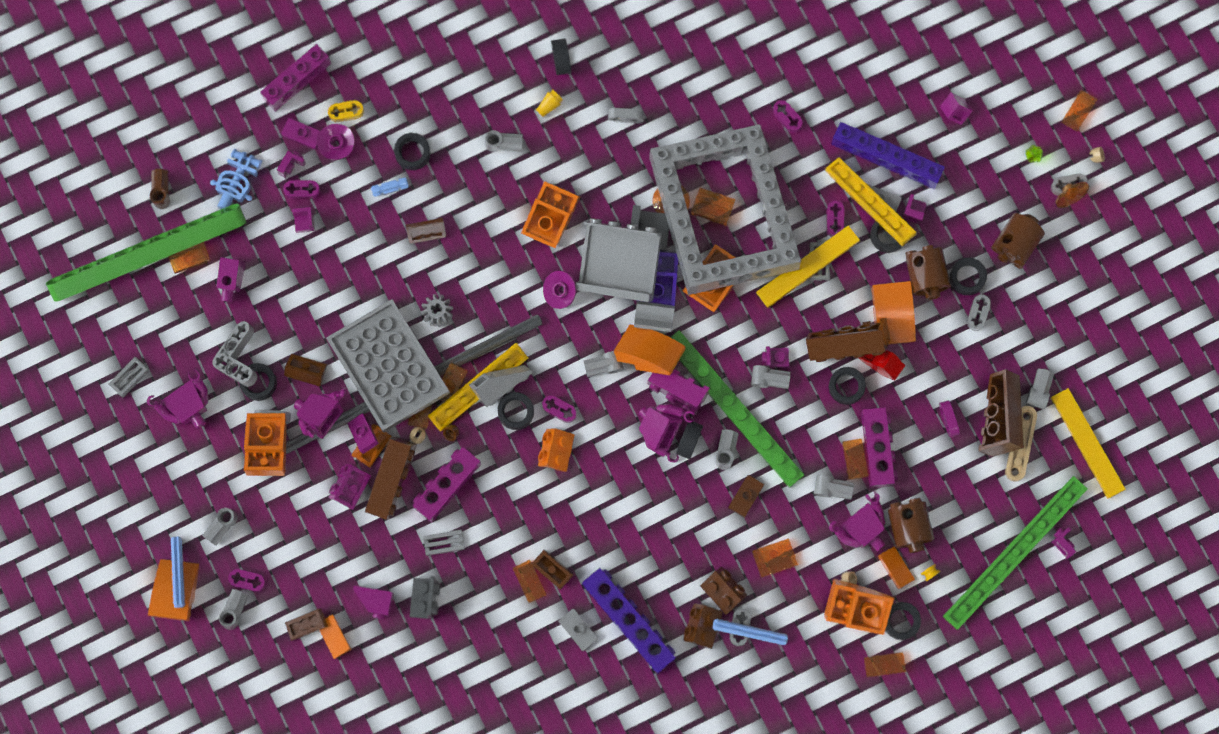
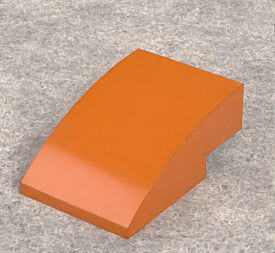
M544 181L521 234L556 248L574 213L580 196Z
M715 244L702 262L703 265L736 257ZM734 285L689 296L712 312H715ZM685 287L683 292L688 295L687 289Z
M911 281L872 285L874 323H880L881 318H887L890 334L888 345L916 342Z
M630 324L614 349L617 362L634 364L636 370L671 375L686 348L683 344L651 329L636 328Z
M247 413L244 442V472L246 476H285V413Z
M160 559L152 589L148 616L189 621L200 564L183 562L185 606L183 608H175L173 603L172 560Z
M834 579L824 617L826 621L845 624L847 628L884 635L894 598L860 585Z

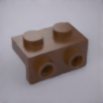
M723 567L717 569L700 585L725 614H728L747 597L743 586L736 583L731 573Z
M694 604L690 610L688 625L684 630L683 641L712 649L717 630L713 629V622L715 619L721 620L723 612L706 605Z

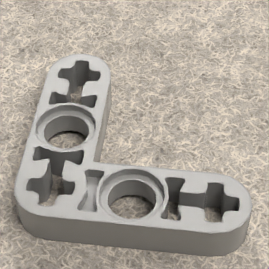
M243 321L236 325L213 359V366L221 373L249 387L256 382L257 373L236 360L254 334V328ZM237 343L236 348L230 351V347ZM222 361H223V362H226L227 365L225 366V365L221 364V362H222ZM238 366V370L235 373H231L232 369ZM245 373L249 377L244 378L242 375Z

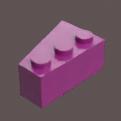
M675 369L671 375L652 373L647 380V384L650 385L649 389L657 394L659 392L663 393L668 401L673 404L675 402L679 403L686 412L690 409L698 412L709 393V387L705 385L703 388L694 383V379L684 377Z

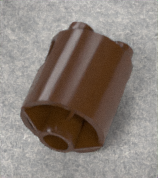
M1013 213L991 246V249L999 254L997 258L1003 263L1010 262L1016 268L1022 269L1045 235L1042 227L1038 225L1039 220L1030 214Z
M933 245L922 247L921 251L912 250L905 253L914 296H925L926 300H934L941 297V292L950 289L951 285L942 247L934 248Z
M914 498L909 500L908 504L903 505L901 502L890 504L888 514L896 548H908L910 554L924 551V544L935 540L926 502L922 501L921 498ZM907 512H913L911 519H904Z

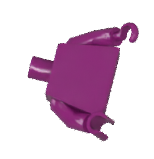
M195 368L196 376H191L188 371L190 381L165 397L161 402L155 401L150 403V399L155 397L150 395L147 398V404L154 406V409L167 421L175 424L183 423L184 425L192 422L196 429H199L206 424L201 415L207 411L208 389L202 378H200L199 370Z
M345 388L332 393L311 394L306 401L296 400L294 409L298 410V424L303 435L313 438V435L316 434L321 439L325 437L343 413L338 400L342 399L345 395Z
M670 404L642 408L639 416L643 420L639 431L644 437L646 447L662 457L667 456L668 461L672 463L677 462L679 456L676 455V459H671V453L668 450L683 421L681 416L684 417L685 421L693 422L695 419L690 418L689 413L696 415L697 411L690 409L686 412L683 411V408Z
M874 490V497L870 498L866 494L865 497L869 502L840 527L836 526L833 529V525L837 522L832 521L830 523V531L834 532L843 544L863 549L870 543L876 551H879L886 545L878 536L885 530L884 526L886 523L884 510L879 501L880 496Z

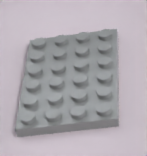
M392 299L326 338L383 433L450 394Z

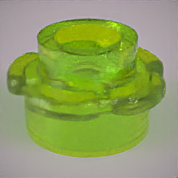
M1031 145L1025 151L1029 162L1041 161L1043 153L1040 147Z

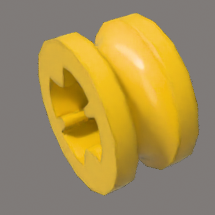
M935 564L921 573V575L926 577V582L940 572V570H936Z

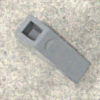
M525 365L482 374L469 386L480 402L488 407L497 403L498 399L504 394L510 393L514 386L525 381L533 372Z

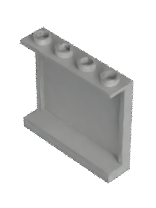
M590 218V221L584 222V225L587 226L579 282H576V290L644 302L653 301L662 233L657 232V228L646 227L645 230L638 229V225L627 224V227L620 226V222L609 221L608 224L601 223V219Z

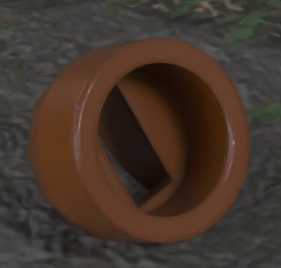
M451 424L444 428L443 436L448 441L457 439L460 434L459 427Z

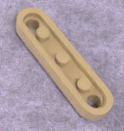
M1031 406L1022 407L1024 448L1011 451L1008 454L1005 474L1013 482L1020 481L1025 476L1037 420V412ZM1023 414H1028L1029 419L1025 420ZM1012 469H1016L1018 475H1013Z

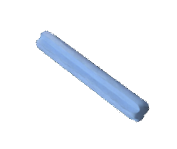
M177 536L171 538L173 603L175 608H183L185 606L182 540L181 537Z
M715 619L713 622L714 630L780 645H786L788 636L786 634Z

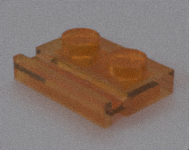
M699 188L691 214L727 226L736 199Z
M789 538L752 551L761 578L798 566Z

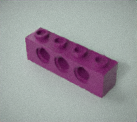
M316 43L260 91L263 100L276 112L331 65L329 56Z
M886 407L863 409L861 419L870 489L892 487L895 481L898 480L897 470H893L895 452L891 450L890 443H893L892 431L888 429V424H891L890 413H886ZM873 425H880L882 432L875 433L872 428ZM875 444H882L885 451H876ZM880 462L885 463L887 470L880 471L877 468V464Z
M464 447L453 452L450 457L452 460L448 464L442 465L436 479L432 478L425 487L427 489L424 493H419L413 500V508L431 523L481 466V461ZM460 464L464 467L461 473L453 472L455 465ZM444 479L451 481V485L448 488L440 486ZM431 494L438 495V500L435 503L428 502V497Z

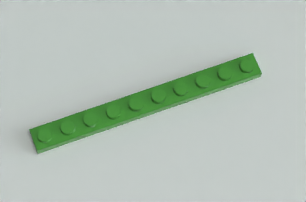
M680 330L670 338L683 344L686 348L679 359L682 365L702 388L704 385L709 387L708 395L788 488L804 476L801 470Z
M1072 476L942 617L958 630L1088 488L1076 477Z

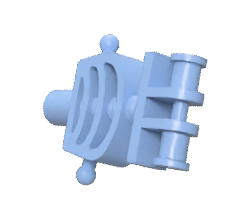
M233 149L231 158H236L238 161L236 162L228 158L227 163L237 168L236 172L223 171L219 175L218 181H210L212 186L216 185L217 192L222 194L217 206L218 208L223 209L230 206L233 199L238 202H243L245 198L248 201L252 200V196L248 195L251 185L243 176V173L247 172L257 176V170L250 167L253 165L259 169L262 165L261 159L254 158V155L247 157L246 152L243 151L241 153L237 149ZM240 180L246 183L245 188L240 184Z

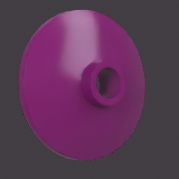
M342 124L327 125L320 131L317 137L319 152L330 160L346 158L352 152L355 144L353 133ZM336 141L340 142V145L337 147L333 146V143Z
M555 271L547 276L543 285V295L546 302L556 309H564L572 304L576 296V284L570 274L564 271Z

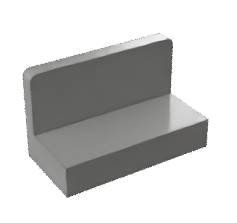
M637 301L634 327L672 332L675 306Z

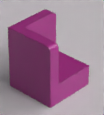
M952 92L940 106L947 119L960 125L964 123L973 111L964 98Z
M910 194L902 218L920 225L927 204L913 199L914 195Z
M311 207L292 209L296 233L315 231L314 213Z

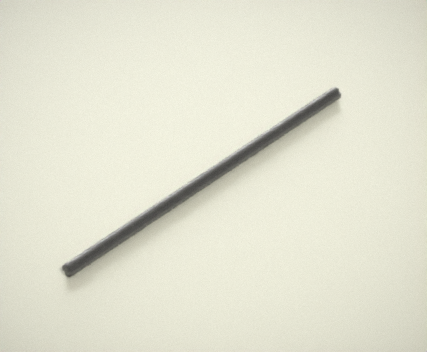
M535 315L434 367L441 376L540 326L542 320L539 315ZM363 402L342 413L328 433L347 424L360 414L370 412L366 403ZM302 433L286 442V454L319 437L314 434V437L311 438Z

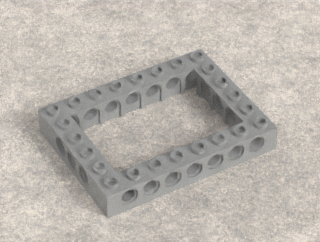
M760 125L650 149V162L688 295L799 270L801 259ZM745 147L748 157L747 163L750 164L753 173L752 180L755 181L758 190L757 197L761 200L762 214L766 217L767 231L771 234L773 249L703 265L676 169H683L684 166L692 164L700 165L702 162L715 159L718 161L720 158L734 155L736 157L742 154Z

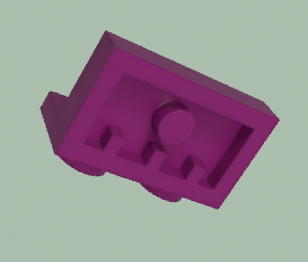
M346 464L340 469L338 473L339 478L331 486L328 498L353 510L371 475L353 465Z

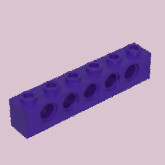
M841 121L831 143L835 147L934 190L945 168L940 164Z
M598 568L582 582V585L656 674L660 673L675 660L674 654L676 652L669 644L665 646L661 641L663 637L657 629L653 631L649 627L650 621L644 614L639 615L636 611L638 608L631 599L627 600L623 596L625 591L619 584L615 586L612 583L611 579L613 577L606 569L602 571L601 568ZM602 585H608L611 590L608 594L603 595L600 593L599 588ZM614 600H621L623 607L616 610L612 607V602ZM627 615H633L636 621L634 624L628 625L625 623L624 618ZM643 629L648 632L647 639L641 640L637 637L639 630ZM652 645L660 646L661 652L658 655L651 654L650 647Z

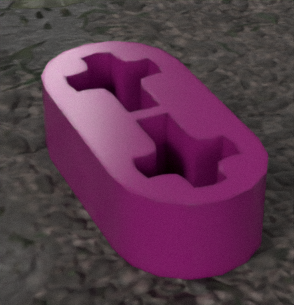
M783 100L774 104L773 114L787 131L791 133L798 132L802 127V119L789 103ZM778 107H785V113L787 115H785L783 112L778 113ZM788 118H790L793 122L797 121V127H791V121Z
M291 180L286 182L283 187L284 193L289 199H315L320 194V187L313 180ZM291 186H294L295 189L300 190H295L294 194H291L288 189H291ZM310 186H313L316 190H313L312 194H310L308 190L303 189H310Z
M832 201L827 207L826 231L830 237L837 234L833 229H830L833 227L834 221H837V228H840L837 233L844 229V206L839 201ZM833 206H837V209L840 210L837 213V217H834V212L830 211V209H833Z
M552 395L544 398L542 406L546 413L564 423H571L575 420L576 410L572 405ZM553 400L554 405L558 407V410L554 407L548 409V405L546 404V402H551ZM562 409V410H564V411H566V412H567L568 410H571V414H572L573 416H572V417H569V416H568L567 419H566V418H564V416H565L564 413L561 412L560 410Z
M950 401L940 402L939 409L948 436L960 435Z
M235 569L228 576L229 583L236 588L260 592L266 586L265 578L257 573ZM240 573V576L246 580L245 582L238 581L235 584L236 581L233 579V576H237ZM259 578V581L262 583L257 585L256 588H254L252 583H248L249 580L255 581Z

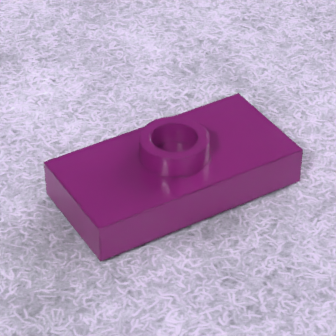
M288 118L281 136L316 150L317 137L320 131Z
M362 413L347 423L362 454L379 444L365 414Z

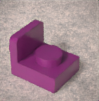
M287 151L277 168L278 174L286 178L288 174L290 175L293 172L294 162L304 167L306 165L303 159L304 156L295 151L293 153Z
M766 346L765 352H762V363H766V366L769 368H789L788 348H770V346Z
M1070 527L1065 530L1060 528L1053 535L1055 539L1051 541L1066 559L1077 552L1074 549V544L1069 539L1064 538L1071 531Z

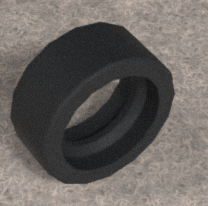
M566 38L551 40L556 74H570L571 64Z
M410 132L403 134L398 138L394 146L397 162L407 170L421 169L430 159L431 151L428 141L418 133ZM410 141H416L423 147L422 157L415 162H408L401 154L403 145Z
M875 221L870 233L871 242L875 248L885 253L899 250L902 246L898 242L888 245L880 241L878 229L881 225Z
M975 258L959 260L954 264L950 272L952 288L962 295L978 293L987 280L985 266ZM964 266H972L979 273V281L973 287L962 286L957 279L958 271Z
M254 363L248 365L254 372L261 371L267 374L269 385L261 393H254L248 387L239 383L240 389L251 400H266L276 390L277 380L275 374L265 364ZM245 373L242 375L244 378L249 377Z
M840 368L830 378L829 393L840 404H854L860 400L865 392V378L855 368ZM850 375L857 380L859 387L855 395L845 397L838 393L836 382L841 376Z
M511 392L505 395L497 407L501 423L511 430H521L527 427L534 417V406L530 398L519 392ZM513 400L522 401L527 407V415L520 422L509 421L505 416V407Z
M696 422L687 423L676 452L677 455L691 459L703 425Z
M906 602L893 604L885 631L896 640L911 638L918 632L921 626L919 611L915 606ZM906 610L912 615L914 620L913 626L908 632H897L891 626V616L895 611Z

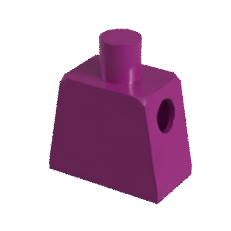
M220 257L217 288L222 289L221 301L232 302L233 293L240 292L245 262Z

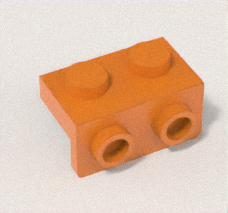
M556 428L546 429L542 437V449L538 455V466L567 472L575 434Z

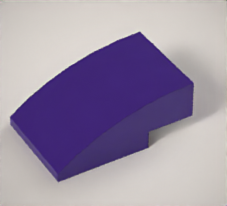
M660 251L653 301L649 303L675 306L678 269L676 252Z

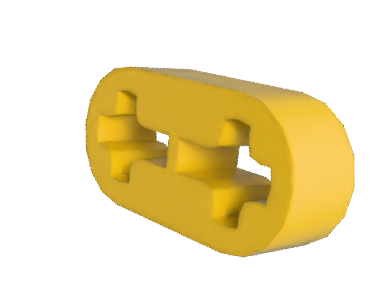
M355 100L335 103L328 109L329 118L333 122L359 119L364 114L362 104ZM353 106H357L359 109L356 114L353 111H349L353 110ZM335 109H338V111L341 112L339 113L338 117H335V115L332 114L335 113Z

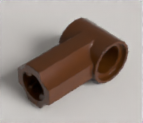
M164 169L151 171V192L149 196L158 209H165L170 204L169 171ZM158 196H164L162 200L156 201Z

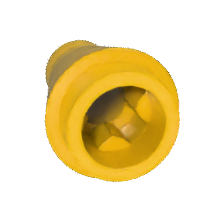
M554 90L550 93L547 92L536 111L542 117H545L548 113L559 107L563 99Z

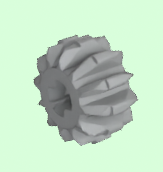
M434 294V300L431 301L427 297L426 301L428 304L422 303L421 306L425 310L421 311V315L425 316V322L430 321V326H434L435 322H437L438 327H441V321L447 324L448 320L446 317L452 318L453 315L450 311L453 310V306H448L450 300L444 301L443 295L437 299L436 294ZM440 307L441 312H437L436 314H434L433 309L437 310V308Z

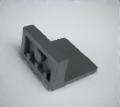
M633 205L631 224L638 225V229L645 230L646 227L657 228V232L662 233L660 251H666L669 232L666 215L664 213L641 211V206Z
M431 576L430 579L413 578L411 618L434 619V615L438 614V603L435 600L436 595L440 594V584L435 576Z

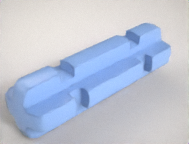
M403 177L399 181L392 180L382 183L381 186L374 185L371 187L374 197L381 196V193L388 194L399 191V188L401 190L408 188V182L406 177Z

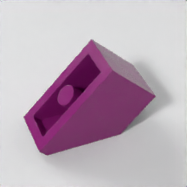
M359 586L353 587L354 592L367 611L373 614V618L384 620L385 617H390L394 597L393 592Z

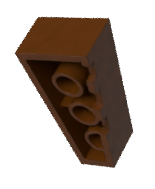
M1006 369L992 373L989 378L986 398L989 399L988 406L984 411V416L986 417L985 427L981 430L983 440L982 445H979L978 451L994 457L1024 448L1020 375Z

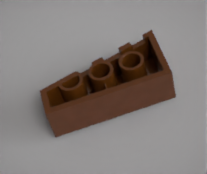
M881 318L880 323L871 324V321L863 322L862 325L855 328L847 325L839 328V331L836 332L834 328L812 332L806 338L809 360L824 362L831 358L842 360L848 356L859 358L865 354L881 355L886 352L890 341L887 318Z
M397 436L389 438L365 509L366 513L386 520L390 516H394L397 508L395 503L402 494V484L408 476V468L414 458L417 444Z

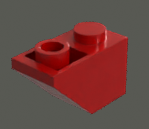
M888 350L881 355L865 354L863 357H859V360L880 375L894 381L906 366L895 353Z

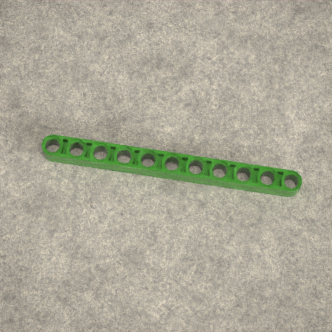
M233 204L52 278L46 282V286L55 302L61 301L236 229L247 221L240 205Z

